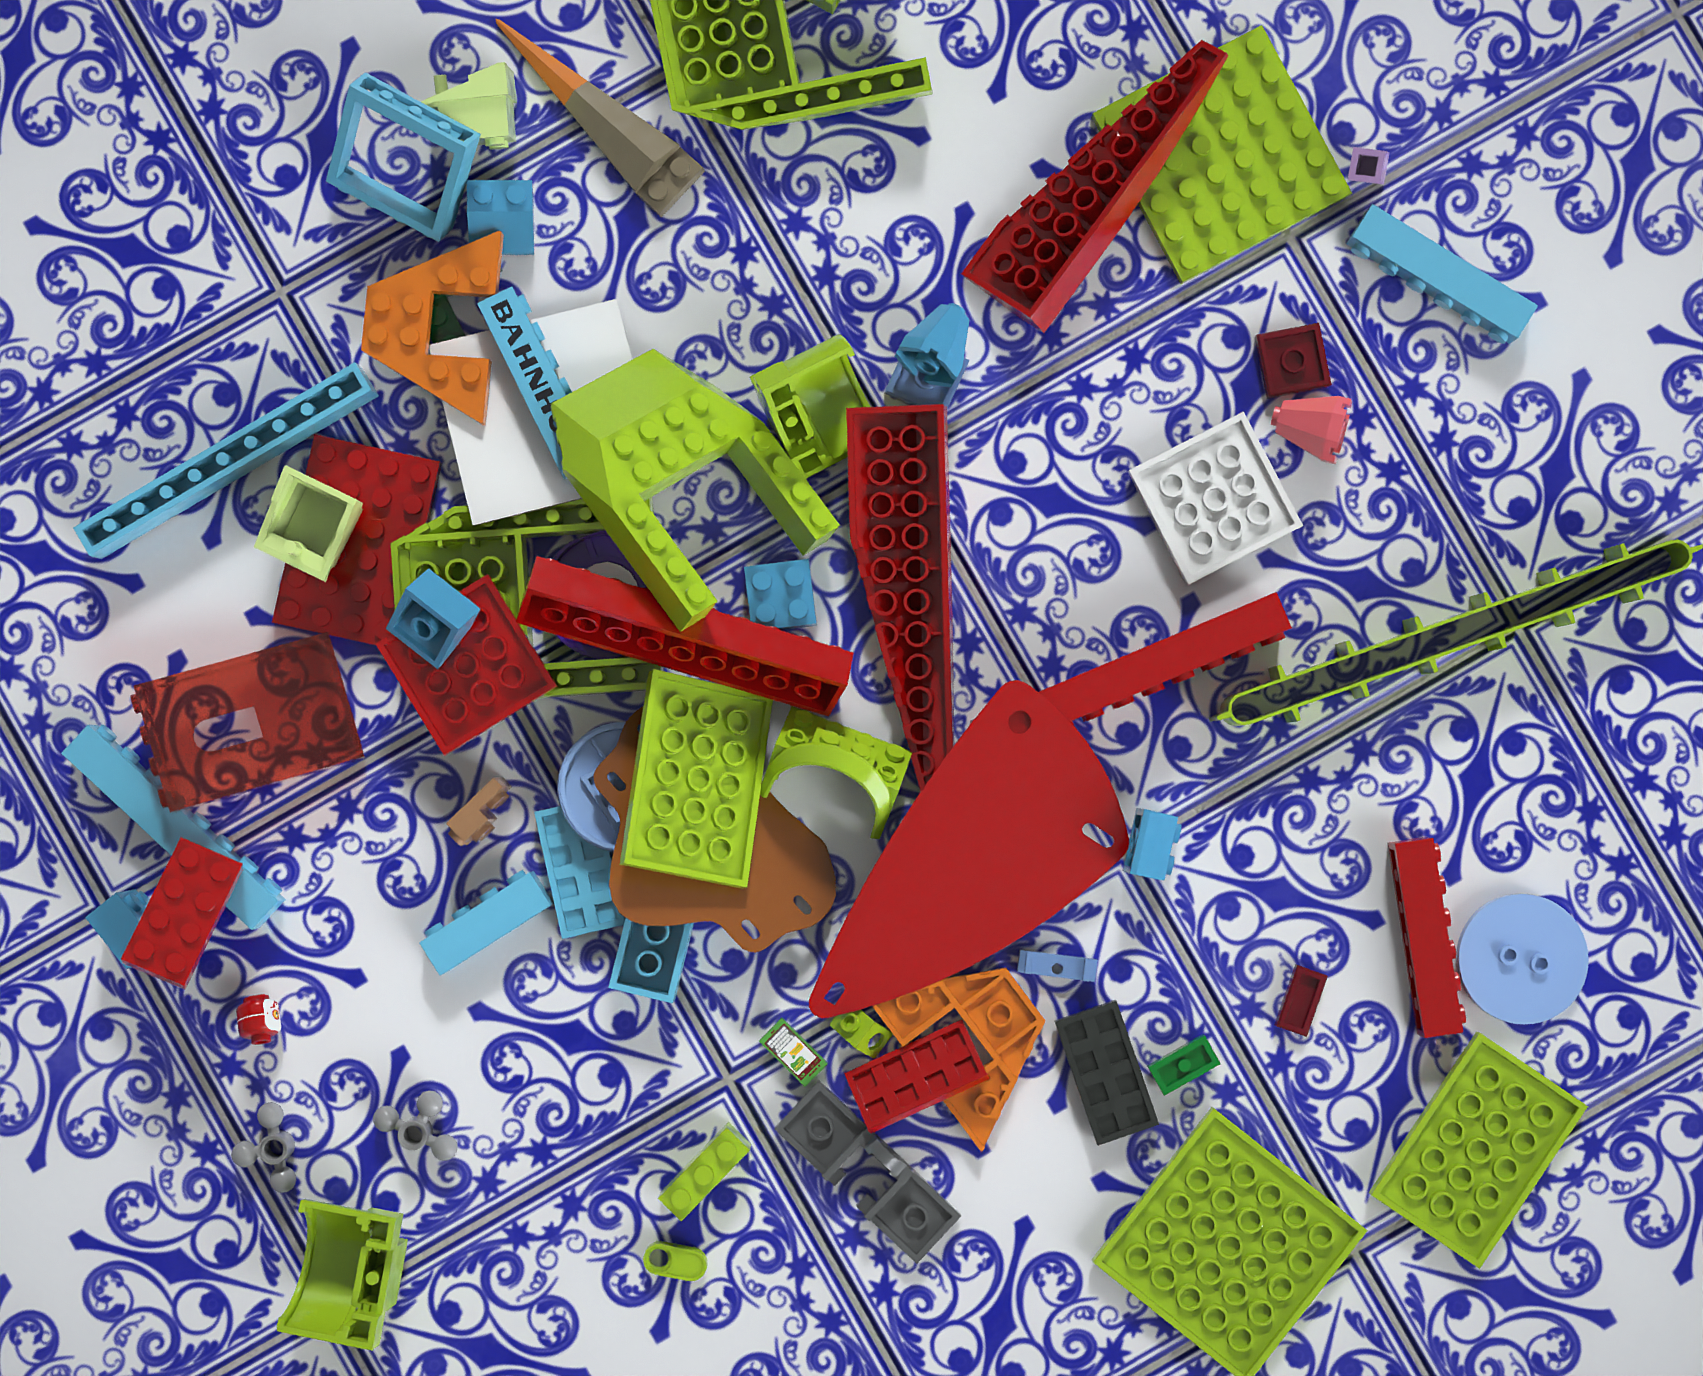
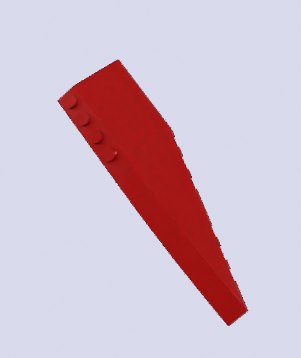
M944 404L846 408L850 540L858 562L859 573L863 580L868 605L875 623V630L888 677L892 684L893 695L902 720L905 738L907 739L910 752H912L911 759L919 788L922 791L940 763L955 745L947 406Z

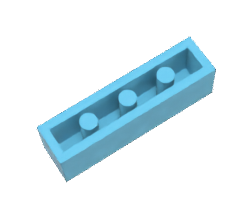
M523 870L519 871L506 880L509 884L506 888L498 892L496 887L479 897L482 903L473 909L466 905L452 914L454 921L443 927L440 922L424 932L427 938L419 942L440 976L554 904L534 871L527 874Z

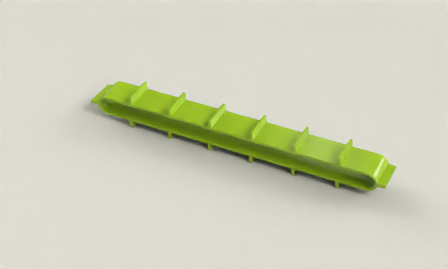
M1676 539L1629 554L1625 544L1622 543L1603 549L1606 559L1605 563L1560 578L1556 568L1538 572L1536 575L1539 586L1495 602L1491 601L1487 592L1470 596L1472 610L1424 627L1419 616L1405 619L1402 621L1405 633L1356 651H1354L1350 640L1335 644L1337 658L1286 675L1281 665L1270 667L1268 671L1271 681L1228 696L1221 703L1220 713L1209 717V720L1211 722L1223 719L1229 725L1242 726L1283 713L1287 723L1298 722L1301 720L1298 710L1300 706L1348 689L1351 690L1354 699L1370 696L1367 687L1368 682L1416 665L1421 675L1438 672L1436 658L1481 642H1485L1488 651L1506 648L1504 634L1552 618L1555 627L1574 624L1576 622L1572 610L1616 594H1619L1623 604L1644 599L1642 585L1688 568L1692 562V553L1703 549V544L1689 547L1684 541ZM1657 548L1666 550L1670 555L1671 563L1669 568L1663 573L1243 722L1237 720L1232 714V704L1235 699L1251 692Z

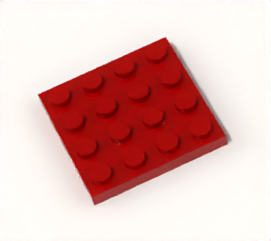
M488 574L459 591L481 610L470 630L438 669L392 633L375 643L444 756L558 687L520 624L515 623L516 617Z

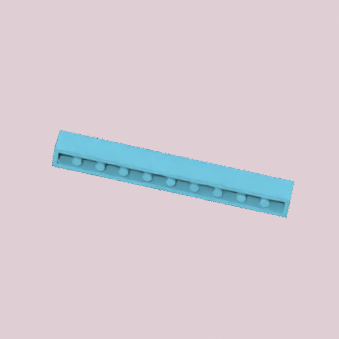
M354 362L73 527L89 556L103 559L372 401L379 395L363 368Z

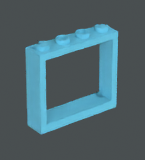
M364 73L349 85L326 182L337 187L340 191L365 202L368 206L393 217L396 221L414 228L424 236L439 242L454 227L481 134L379 79ZM363 105L454 153L437 213L348 166Z

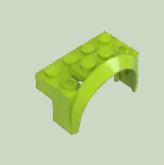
M791 706L761 784L760 795L763 798H767L774 781L778 780L779 775L785 770L796 766L816 765L837 770L859 783L871 797L876 813L870 838L880 839L898 795L912 752L899 745L888 743L867 733L859 732L838 722L830 721L809 711Z

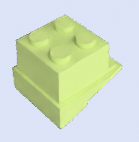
M505 62L496 63L468 75L469 81L451 89H448L446 75L433 76L436 95L421 101L422 103L480 133L478 145L489 146V149L494 150L509 148L508 142H516L513 103H517L514 72Z
M285 465L272 495V502L254 548L326 582L331 568L335 567L363 511L361 508L363 503Z

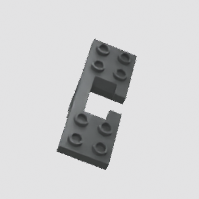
M820 1080L774 1128L822 1174L826 1181L829 1180L834 1186L846 1175V1172L840 1166L860 1145L869 1155L874 1156L888 1170L889 1174L896 1178V1181L877 1201L870 1194L866 1193L856 1204V1207L864 1214L868 1221L871 1220L916 1264L961 1217V1213L875 1132L870 1134L866 1124Z

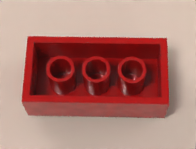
M180 837L121 957L122 963L185 990L243 871V863Z

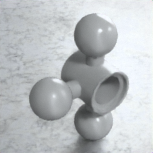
M425 1091L418 1097L417 1109L419 1114L410 1118L407 1122L399 1119L397 1110L391 1106H382L373 1115L375 1127L382 1132L397 1130L398 1141L407 1150H417L423 1145L431 1147L433 1155L441 1161L450 1160L457 1153L458 1145L452 1136L443 1134L435 1137L432 1135L433 1128L428 1119L437 1115L443 1107L442 1097L435 1091ZM415 1125L422 1130L423 1137L421 1141H415L410 1138L408 1134L409 1126Z
M268 1102L263 1104L257 1113L258 1122L261 1126L267 1128L268 1136L262 1139L258 1146H255L250 1141L237 1143L232 1149L231 1157L233 1162L240 1167L251 1166L255 1163L257 1157H260L267 1164L274 1165L275 1170L270 1175V1185L275 1191L285 1193L290 1191L296 1184V1174L291 1168L286 1167L285 1159L294 1152L295 1141L290 1133L279 1130V1125L284 1118L281 1106L274 1102ZM272 1140L281 1142L283 1145L282 1155H276L271 1151L270 1143Z

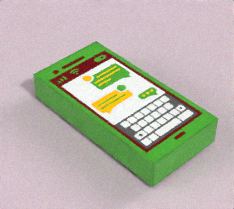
M783 1017L759 1040L804 1087L828 1064Z

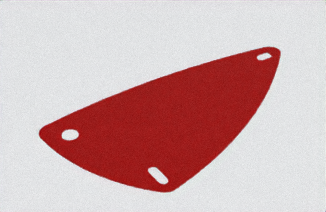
M1013 680L999 688L940 763L895 830L850 909L809 998V1008L815 1016L830 1018L887 1002L941 981L980 962L1051 918L1094 884L1126 854L1129 848V836L1124 816L1112 784L1099 759L1087 741L1065 715L1027 683ZM1016 711H1024L1031 718V725L1024 733H1015L1009 728V717ZM1091 823L1113 837V845L1108 848L1103 847L1083 833V826ZM840 982L844 985L845 990L834 1005L824 998L833 984Z

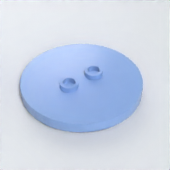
M626 722L602 725L582 736L567 752L561 764L557 781L559 805L569 826L589 844L614 852L620 827V818L617 811L596 788L594 772L598 765L616 747ZM640 725L637 726L638 732H640ZM610 772L607 775L608 780L617 790H625V783L616 773Z
M1510 894L1489 901L1469 918L1458 940L1456 965L1464 990L1481 1010L1509 1023L1534 1024L1557 1016L1577 998L1584 985L1588 971V949L1579 925L1564 908L1540 896Z

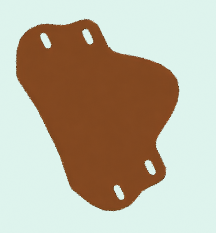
M643 707L635 711L626 721L616 747L598 765L594 772L596 788L613 806L620 818V827L612 856L609 880L612 901L618 912L630 921L646 926H674L712 921L721 925L742 949L754 953L766 949L786 933L811 927L823 919L831 909L836 897V878L827 846L821 838L793 816L771 792H769L767 798H763L761 795L759 798L747 888H737L620 865L639 739L637 726L641 724ZM610 772L616 773L625 783V790H617L608 780L607 775ZM795 896H801L811 907L810 914H804L794 903ZM743 920H749L760 933L757 939H753L743 929Z

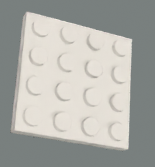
M1244 412L1128 471L1186 585L1303 526Z

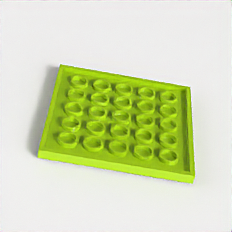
M1262 25L1218 47L1228 54L1227 60L1177 145L1138 203L1180 284L1197 277L1352 194ZM1165 75V76H1163V77H1161V78H1159V79H1157V80H1155V81L1158 83V82L1162 81L1167 75ZM1155 81L1092 113L1091 117L1099 132L1107 124L1112 126L1123 116L1121 112L1128 105L1132 104L1134 106L1147 94L1146 89Z
M1211 1107L1095 1254L1092 1262L1234 1376H1255L1368 1230L1215 1108Z

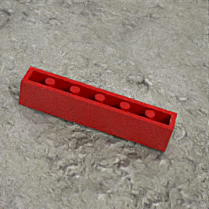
M1430 837L1388 842L1417 1035L1429 1038L1463 1033L1462 1024L1466 1023V1013L1464 1006L1459 1004L1457 991H1461V981L1458 972H1454L1452 959H1456V948L1453 940H1449L1447 927L1451 926V916L1447 907L1444 908L1442 895L1446 894V883L1443 875H1439L1437 863L1441 862L1440 847L1438 843H1434V838Z

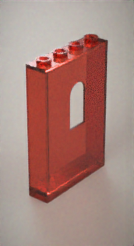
M328 632L134 685L136 694L130 695L135 713H141L144 725L139 727L144 745L150 744L154 757L148 758L154 777L159 776L163 788L158 789L161 805L163 808L168 807L171 813H177L365 759ZM254 706L263 737L215 751L202 750L195 743L194 731L200 722Z

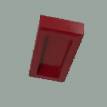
M1295 964L1274 1025L1307 1037L1328 976Z

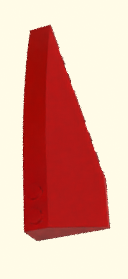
M1204 40L1198 42L1169 69L1170 73L1158 83L1155 81L1146 89L1147 94L1134 106L1132 104L1128 105L1121 112L1123 115L1112 126L1107 124L1068 160L1069 164L1057 174L1054 172L1045 180L1046 185L1033 197L1031 195L1027 196L1020 203L1022 207L1011 217L1007 214L997 224L961 275L1016 316L1045 333L1144 196L1200 107L1227 60L1228 54Z

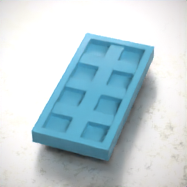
M560 806L534 812L562 939L624 925L625 917L618 912L614 905L609 887L612 862L611 851L597 848L579 837L567 823Z

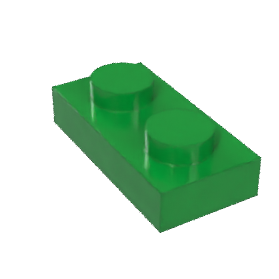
M1202 1034L1152 1062L1147 1067L1165 1096L1221 1063L1206 1036Z

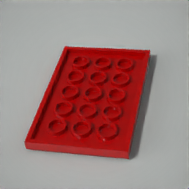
M314 434L305 475L362 502L361 508L363 511L335 567L331 568L326 582L285 563L272 623L376 645V642L391 634L386 629L395 611L391 543L402 536H407L421 525L429 523L442 463L436 460Z

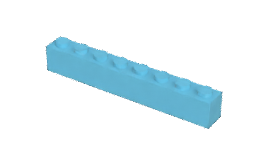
M103 724L101 726L87 725L61 754L171 856L180 837L243 863V871L226 907L251 930L260 928L286 900L280 894L282 892L280 886L270 878L263 879L256 872L259 868L252 860L246 856L241 858L233 851L235 846L227 837L222 834L217 836L209 828L211 823L198 812L193 814L185 806L188 802L182 795L174 790L170 792L162 785L164 779L151 768L146 770L139 764L140 757L129 747L125 746L122 748L115 741L117 736L112 730Z

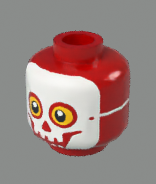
M260 994L246 997L243 999V1003L236 1009L239 1035L244 1039L251 1040L253 1045L271 1042V1037L281 1030L279 1005L275 1000H271L269 995Z

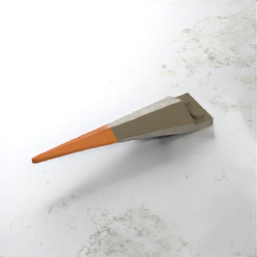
M495 19L498 27L584 129L635 194L657 215L662 217L705 172L704 168L686 153L678 143L503 21Z

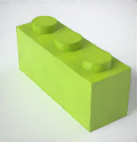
M728 1122L660 1192L658 1199L682 1221L750 1151L752 1144Z

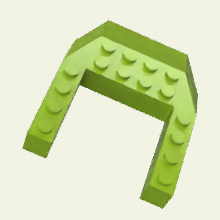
M650 0L671 108L679 113L745 130L806 121L933 94L926 57L800 83L784 0Z
M655 349L647 351L551 404L553 420L557 426V443H560L563 457L561 461L563 473L680 632L706 617L718 601L644 502L645 500L721 456L728 454L803 556L827 542L840 526L763 421L715 385Z
M651 497L644 502L653 512V499ZM583 499L477 526L472 524L468 505L454 506L429 523L416 528L415 531L407 536H402L391 543L395 609L405 589L429 568L458 592L483 576L490 575L517 619L529 579L526 538L592 534L606 530ZM520 624L533 645L532 627ZM632 657L544 663L558 687L540 698L646 691L648 672L652 669L664 671V667Z

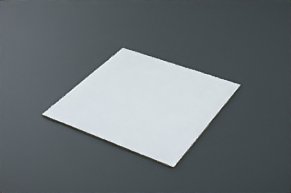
M617 299L529 320L531 324L538 323L545 337V340L540 343L545 352L551 349L559 365L554 371L558 379L565 377L572 392L633 360ZM488 330L429 345L431 355L487 358L492 361L486 425H481L476 420L442 400L473 526L582 499L567 478L564 479L491 331Z

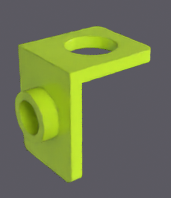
M862 1010L835 1016L830 1022V1026L847 1042L871 1058H875L893 1035L890 1030L875 1022ZM880 1033L879 1041L874 1046L868 1047L870 1039L875 1034Z

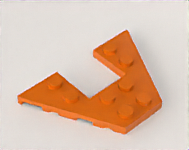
M501 231L487 235L367 286L361 350L427 392L476 420L481 425H486L492 361L487 358L428 354L434 294L491 297L498 293L504 234Z
M1007 968L948 977L917 991L872 1006L902 1047L955 1008L993 1058L984 1065L989 1080L943 1100L980 1151L984 1150L994 1125L998 1121L1001 1111L1017 1082L1020 1071L1026 1059H1028L1033 1044L1046 1021Z

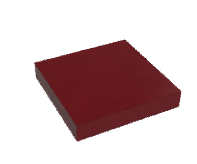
M1319 323L1255 335L1267 399L1332 386Z

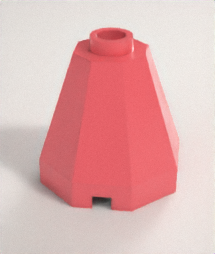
M1341 396L1284 400L1281 407L1275 406L1271 425L1276 426V434L1321 461L1336 464L1337 457L1332 454L1333 452L1340 453L1350 416L1346 414L1347 410L1344 408H1351L1352 400Z

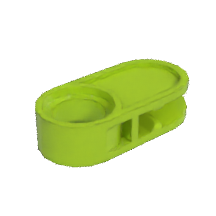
M665 1241L651 1243L643 1256L644 1266L650 1273L685 1281L700 1279L705 1274L708 1266L707 1257L701 1249ZM656 1249L664 1250L668 1255V1263L662 1267L655 1266L650 1260V1254Z

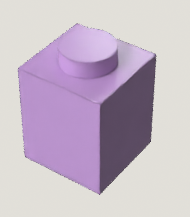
M1353 147L1348 180L1384 185L1390 152Z

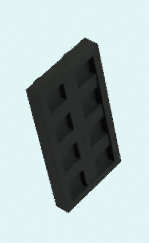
M1112 1000L1054 1020L1096 1144L1099 1146L1159 1125L1117 1001Z

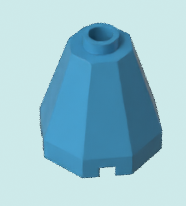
M949 303L948 305L941 304L904 337L895 357L907 372L916 376L917 371L925 374L923 381L931 385L952 387L963 367L969 327V318L966 316L965 310L954 303Z

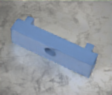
M1020 949L1017 972L1095 982L1098 960ZM1059 963L1062 966V970L1060 973L1055 974L1052 972V966Z

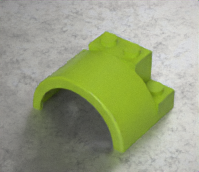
M837 334L784 362H777L750 376V380L770 425L781 441L785 452L805 479L848 457L846 408L870 407L848 359V356L852 357L855 355L854 351L841 334Z
M303 1199L299 1203L298 1212L304 1213L307 1221L305 1256L291 1301L284 1313L278 1318L277 1331L373 1351L380 1345L385 1313L397 1303L408 1239L399 1238L403 1213L378 1208H370L365 1211Z

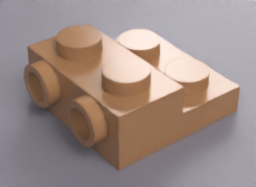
M503 777L491 779L446 823L451 828L448 832L451 838L460 846L468 845L471 841L484 840L495 829L492 823L497 817L490 810L493 808L497 809L510 797L506 792L512 786Z

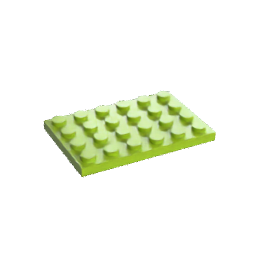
M652 669L648 672L620 865L737 888H747L773 700L725 685Z
M1476 1031L1368 1193L1480 1269L1588 1106Z

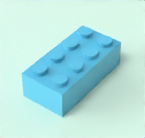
M625 918L609 988L673 1003L676 999L694 923L674 926H646Z

